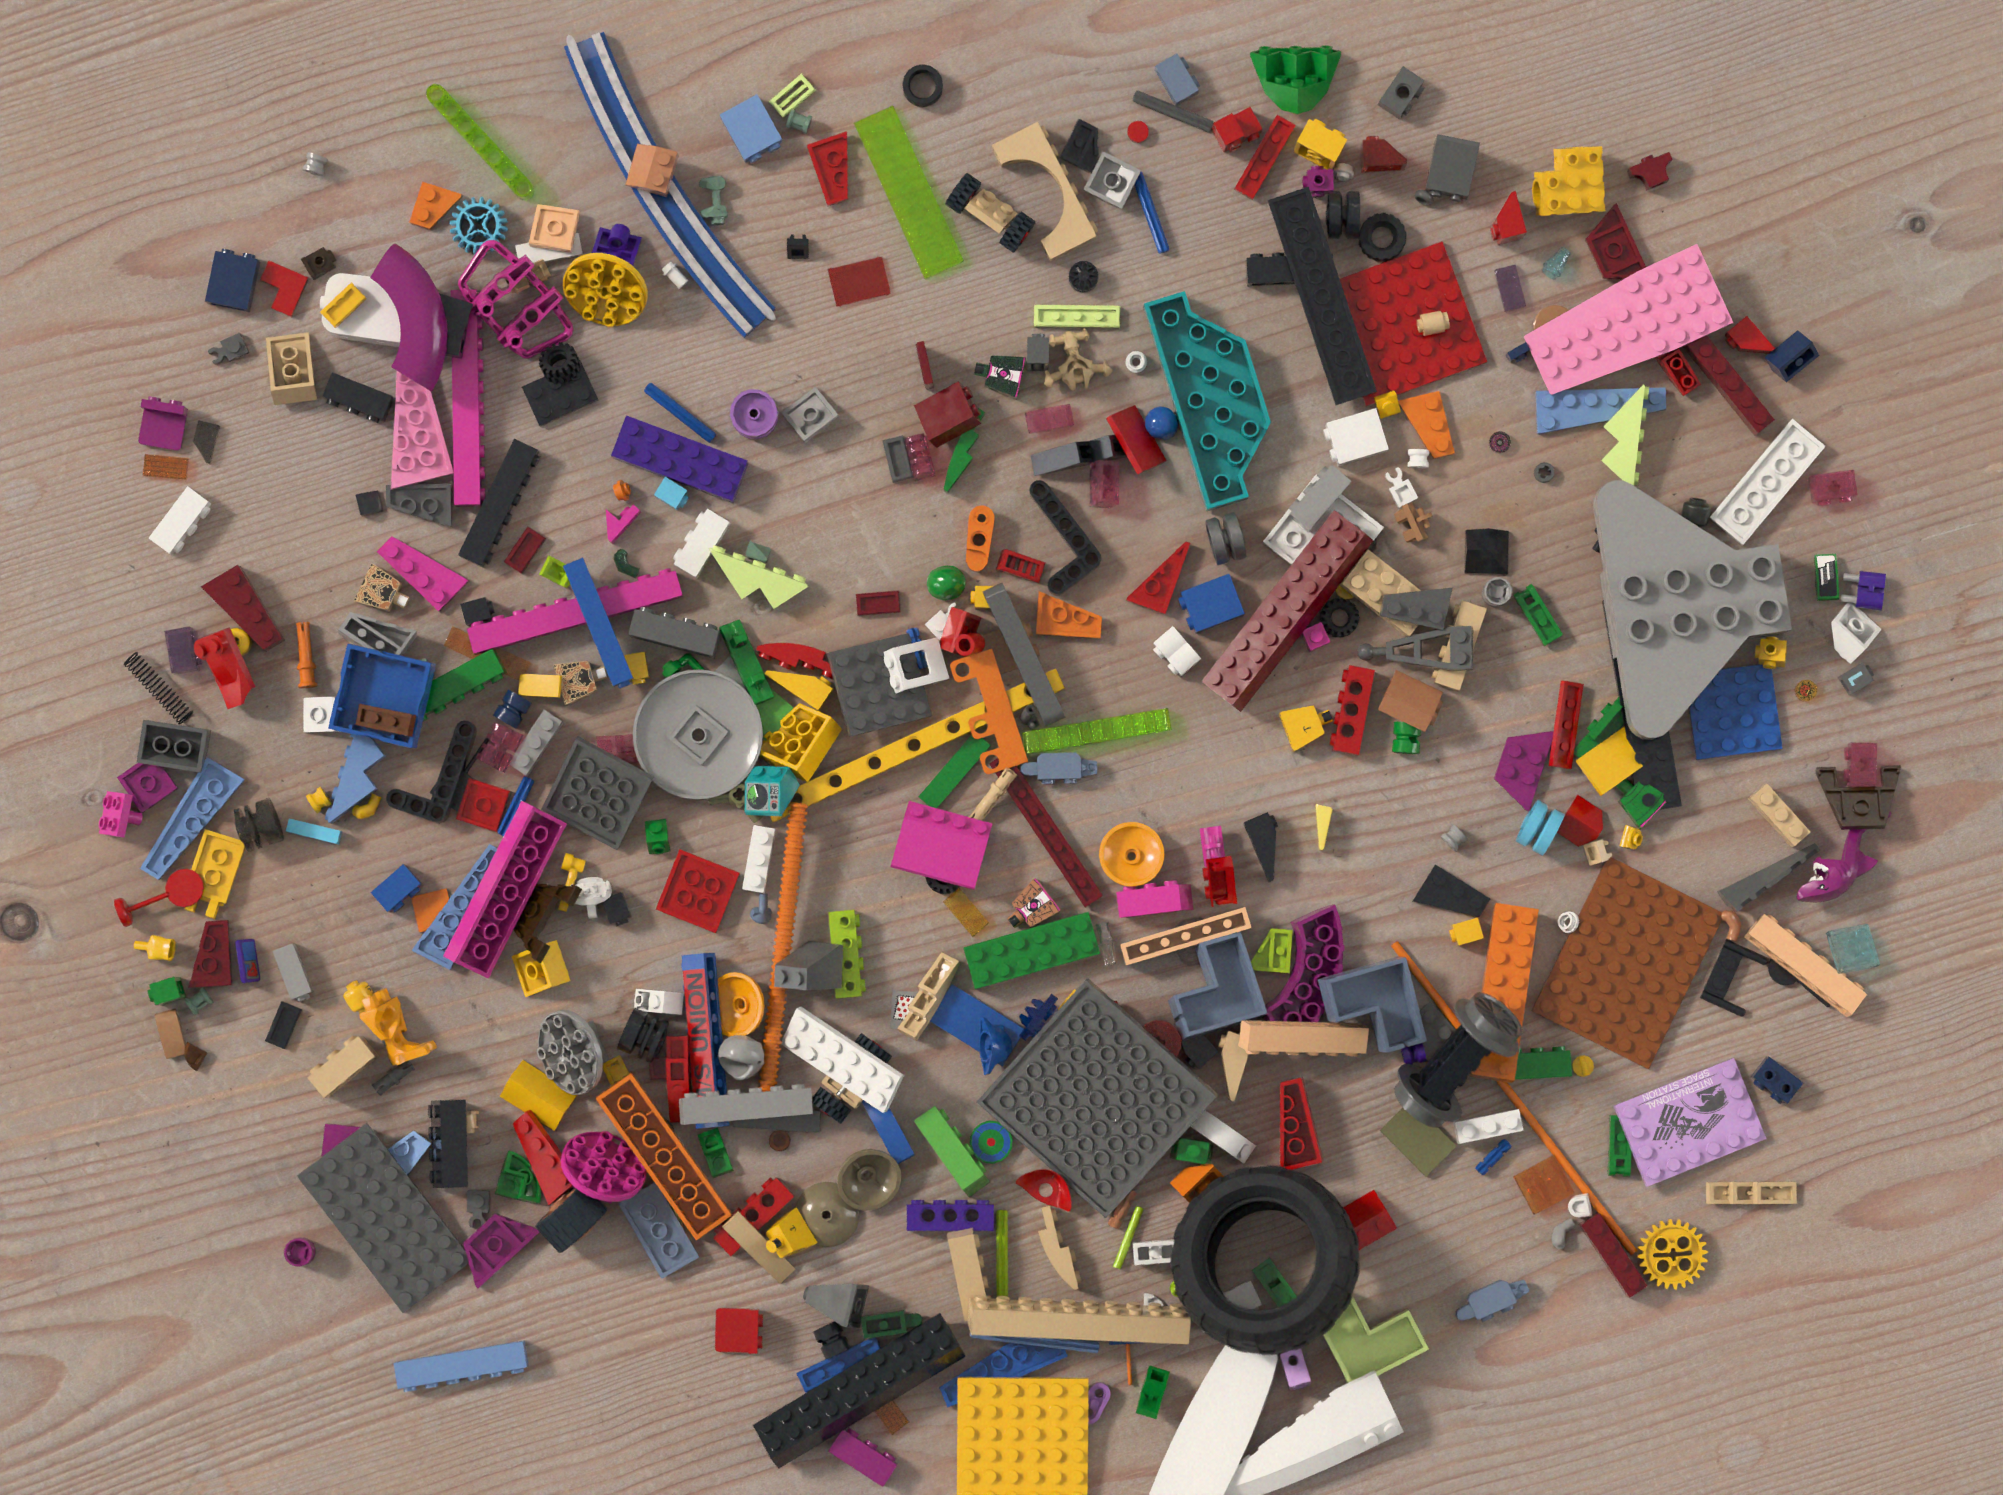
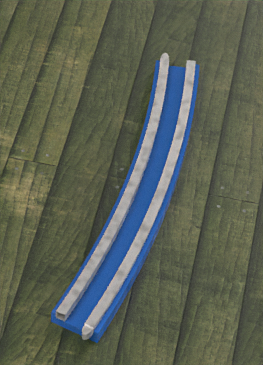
M596 33L591 35V38L578 43L575 42L571 35H568L567 46H564L574 75L607 146L627 180L637 144L657 145L628 91L605 33ZM674 175L667 197L631 187L647 215L678 260L706 296L743 338H746L766 318L771 321L776 320L773 313L776 310L775 307L725 250L700 216Z

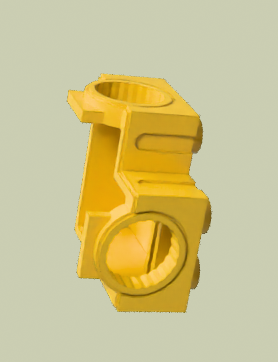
M1602 146L1553 149L1554 171L1534 172L1532 198L1536 207V215L1549 216L1551 214L1562 215L1606 211L1604 204Z

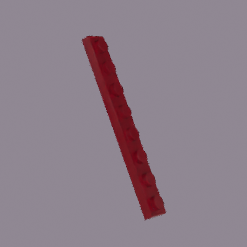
M997 758L989 763L992 769L998 766L999 759ZM1010 767L1017 774V777L1006 789L1086 908L1103 896L1018 767ZM1004 770L995 772L998 778Z

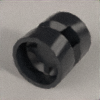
M835 1321L813 1331L817 1342L823 1345L821 1351L825 1359H829L851 1348L846 1336L841 1335L843 1332L841 1325Z

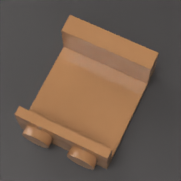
M1021 620L1030 640V636H1033L1030 624H1025L1024 620ZM1000 629L984 635L981 634L985 640L983 651L993 650L1000 675L1018 669ZM1033 644L1032 647L1038 657L1040 656L1036 644Z

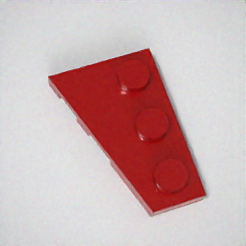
M847 131L807 145L827 206L848 200Z

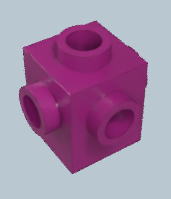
M1312 166L1311 170H1307L1306 176H1302L1303 188L1309 187L1313 198L1325 197V194H1328L1329 191H1334L1333 169H1324V166ZM1315 180H1319L1321 183L1317 184Z

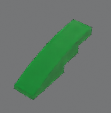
M978 408L981 413L978 417L981 421L985 416V412ZM976 427L963 433L955 447L944 485V492L947 494L973 460L968 451L979 438V435L973 431Z

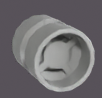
M1502 577L1490 579L1482 589V598L1491 607L1504 605L1512 595L1510 583Z

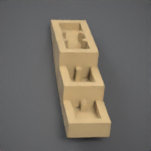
M941 952L919 983V992L908 1006L909 1013L898 1027L900 1033L915 1041L919 1039L953 980L960 964L958 960Z
M1706 1182V1204H1797L1796 1182Z
M739 1211L722 1226L779 1284L795 1270L786 1258H780L777 1252L771 1253L767 1250L766 1243L768 1240Z

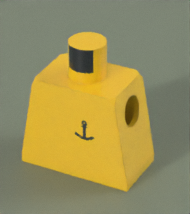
M1314 705L1279 713L1293 752L1324 735L1322 726L1333 722L1329 709L1317 714Z
M797 1207L782 1215L766 1231L769 1239L766 1243L767 1250L771 1253L777 1252L780 1258L803 1252L817 1243Z

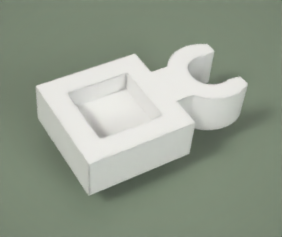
M1397 467L1395 468L1397 472L1396 478H1391L1388 472L1385 474V478L1394 485L1389 488V491L1399 509L1403 505L1418 499V496L1409 479L1402 481V471Z
M955 603L948 607L946 614L940 610L925 624L935 637H938L939 641L951 607H955Z

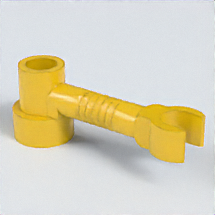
M565 853L561 867L562 870L569 871L565 886L575 884L578 872L583 873L586 860L576 858L573 854ZM561 900L558 910L567 912L569 904Z

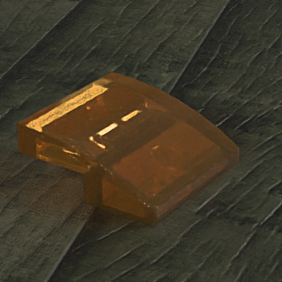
M1551 1155L1513 1176L1533 1215L1575 1193L1555 1155Z

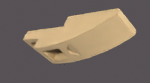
M1050 1205L1041 1207L1046 1229L1038 1230L1046 1255L1064 1281L1074 1290L1079 1289L1078 1284L1082 1282L1079 1270L1074 1271L1073 1263L1077 1262L1074 1249L1069 1250V1246H1059L1060 1243H1063L1061 1231H1056L1054 1222H1058L1056 1210H1051Z

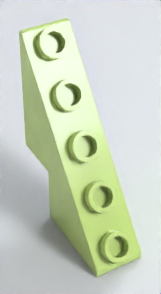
M1645 384L1604 425V428L1619 442L1601 461L1623 481L1633 486H1638L1639 473L1635 472L1636 464H1641L1642 451H1638L1639 442L1643 443L1644 430L1640 429L1641 421L1646 420L1647 408H1643V400H1648L1649 387L1645 386Z
M713 545V548H709L741 599L760 588L773 609H775L808 587L805 583L806 578L800 575L788 576L783 569L774 567L773 570L766 568L765 563L755 559L752 563L745 560L746 556L736 552L733 555L725 553L726 549Z

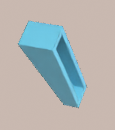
M290 818L286 828V832L334 844L340 843L342 831Z

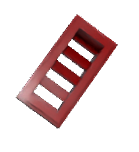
M1003 549L996 570L1039 583L1046 562ZM1008 556H1009V557H1011L1010 562H1009V566H1008V567H1005L1006 562H1007V559H1008ZM1016 559H1019L1017 570H1014ZM1028 562L1025 573H1022L1024 563ZM1033 564H1035L1037 566L1034 572V576H1031L1030 573L1032 570Z

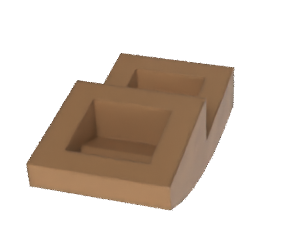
M176 1009L155 1014L166 1059L184 1055L186 1043Z

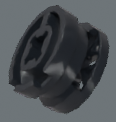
M1079 261L1070 268L1069 283L1075 291L1087 293L1096 287L1098 271L1092 263Z

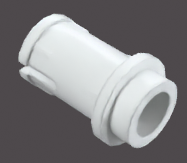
M669 262L662 269L663 275H667L677 288L681 289L689 280L676 267V263Z

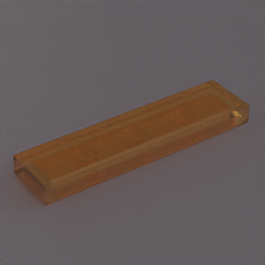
M452 626L443 646L471 659L481 655H474L468 633ZM501 648L495 649L507 671L505 675L519 681L520 674L527 673L531 662Z

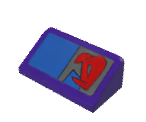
M236 940L235 945L241 982L244 984L259 982L260 972L255 940Z

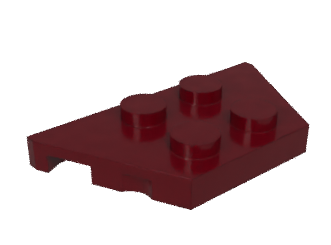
M1616 203L1585 241L1602 278L1623 280L1637 271L1646 268Z

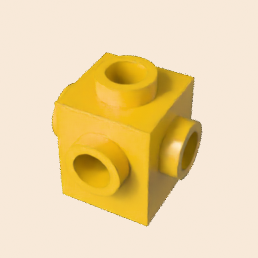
M1772 636L1761 639L1760 645H1756L1755 658H1759V665H1763V668L1766 669L1785 667L1787 641L1779 640V638Z

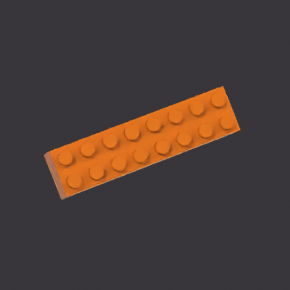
M1495 903L1481 993L1488 994L1502 1002L1512 1011L1522 1026L1539 909ZM1520 1035V1037L1517 1039V1042H1518V1045H1519V1046H1520L1521 1035ZM1519 1050L1512 1057L1502 1056L1492 1051L1489 1056H1484L1481 1059L1477 1070L1471 1071L1469 1076L1513 1083L1515 1081Z
M632 1071L596 1096L595 1099L695 1240H698L732 1216V1212Z

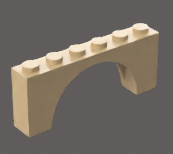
M1036 122L993 144L992 150L1001 168L1014 163L1036 165L1047 171L1058 183L1064 200L1063 214L1056 228L1041 240V245L1049 261L1052 262L1095 240V233L1098 232V229L1093 220L1089 222L1086 216L1088 210L1084 202L1079 203L1076 197L1079 194L1073 182L1069 183L1066 176L1069 173L1063 163L1059 164L1056 158L1059 154L1054 144L1049 145L1046 139L1049 137L1044 125L1040 127L1039 123Z

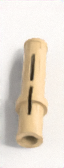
M1006 767L996 782L991 784L990 790L969 817L983 821L999 798L1007 793L1006 789L1017 777V774Z

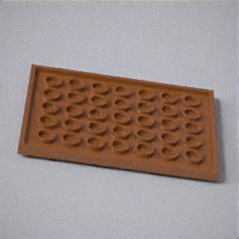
M1610 857L1609 860L1604 862L1578 915L1579 924L1577 929L1569 933L1531 1011L1649 1069L1722 921V912Z

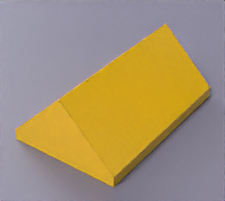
M522 1060L507 1081L500 1097L523 1112L531 1110L539 1122L555 1131L577 1095L563 1091L553 1080L548 1079L545 1073Z

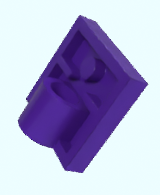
M615 224L611 230L600 227L592 253L614 255L634 266L642 237L630 235V229L623 224Z

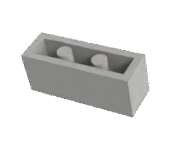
M1333 465L1329 468L1325 466L1317 475L1320 479L1315 485L1310 483L1303 491L1305 494L1301 501L1296 499L1289 507L1291 510L1289 516L1307 532L1312 529L1352 482Z
M543 710L508 764L524 775L529 776L564 722Z

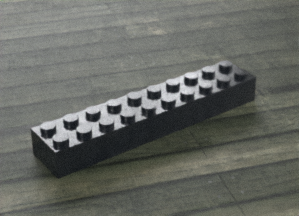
M941 1313L753 1424V1427L769 1457L779 1469L965 1358L966 1355Z

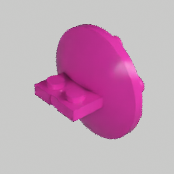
M608 1131L585 1132L574 1136L567 1142L561 1155L562 1170L573 1187L589 1197L610 1204L635 1196L643 1187L646 1179V1169L626 1141L612 1135ZM614 1138V1139H617V1140H619V1141H621V1142H620V1144L618 1145V1144L614 1143V1142L612 1141V1139Z

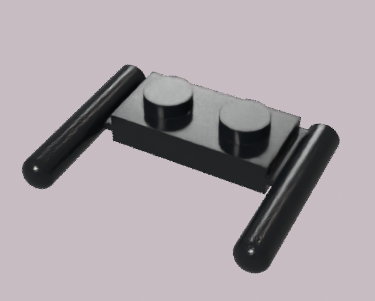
M1726 939L1700 998L1742 1017L1746 1013L1744 1008L1724 1000L1742 956L1762 965L1768 963V958Z

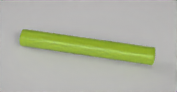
M1136 1206L1113 1264V1267L1120 1270L1144 1208Z

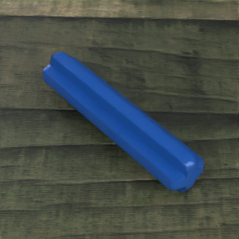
M527 776L523 777L498 829V834L505 835L521 801H526L534 784L533 779Z

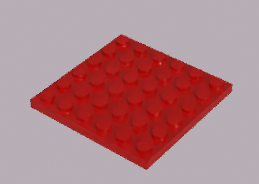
M1443 241L1340 278L1377 390L1375 393L1362 397L1366 407L1375 404L1374 397L1391 391H1395L1396 395H1400L1487 363ZM1437 311L1447 312L1450 329L1424 336L1423 332L1418 331L1417 320L1420 319L1421 314Z

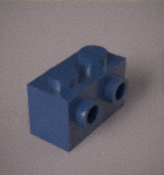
M1797 330L1770 352L1765 359L1771 370L1787 383L1820 355L1813 342Z
M1769 1056L1764 1058L1751 1075V1078L1754 1079L1753 1084L1762 1091L1767 1089L1772 1093L1770 1097L1779 1104L1782 1102L1788 1104L1803 1084L1802 1081Z

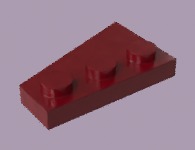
M229 920L205 922L188 988L232 985Z

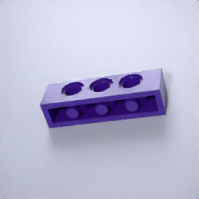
M911 1200V1204H907V1231H959L973 1228V1231H994V1204H989V1200H976V1204H968V1200H955V1204H946V1200H933V1204H924V1200ZM926 1209H931L935 1213V1218L930 1222L925 1221L922 1217V1213ZM953 1209L956 1212L957 1217L954 1221L950 1222L944 1218L946 1210ZM975 1209L978 1212L979 1216L976 1221L971 1222L967 1220L966 1212L968 1210Z

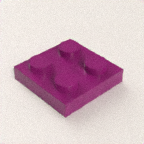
M137 763L117 777L127 793L133 795L132 800L141 813H144L178 789L162 766Z

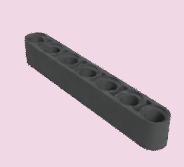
M1003 583L983 591L988 606L1044 725L1049 726L1064 719L1063 710Z

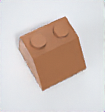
M637 144L625 185L667 197L679 158L678 152L658 146Z

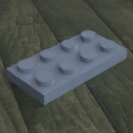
M656 1183L639 1191L635 1196L618 1203L661 1279L700 1257Z

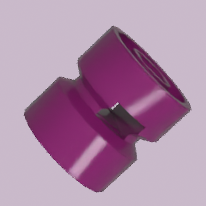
M307 1238L293 1239L286 1244L284 1249L286 1261L295 1267L309 1264L316 1255L314 1243Z

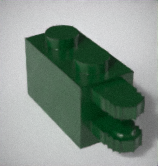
M904 1310L861 1316L863 1338L868 1339L907 1333V1328L920 1326L923 1318L918 1313L905 1314Z

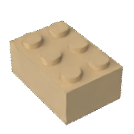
M363 1036L350 1037L343 1043L345 1047L341 1051H333L326 1057L328 1061L325 1064L319 1063L309 1071L311 1073L308 1077L309 1081L323 1098L331 1097L379 1057Z

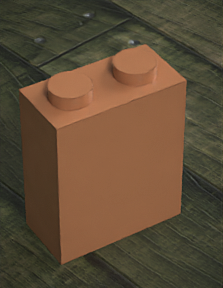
M1396 670L1378 710L1425 732L1428 725L1433 726L1436 721L1437 713L1443 704V701L1440 700L1443 692Z

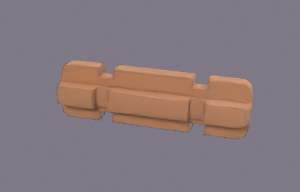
M1131 1190L1113 1211L1114 1216H1111L1108 1221V1225L1115 1229L1120 1228L1121 1220L1125 1218L1132 1204L1130 1203L1131 1200H1134L1137 1195L1136 1191Z

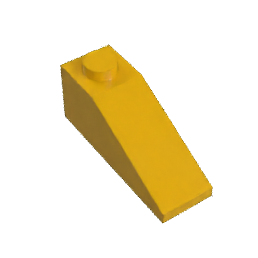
M768 670L765 672V676L817 711H820L833 691V688L830 687L832 683L822 676L818 679L807 675Z

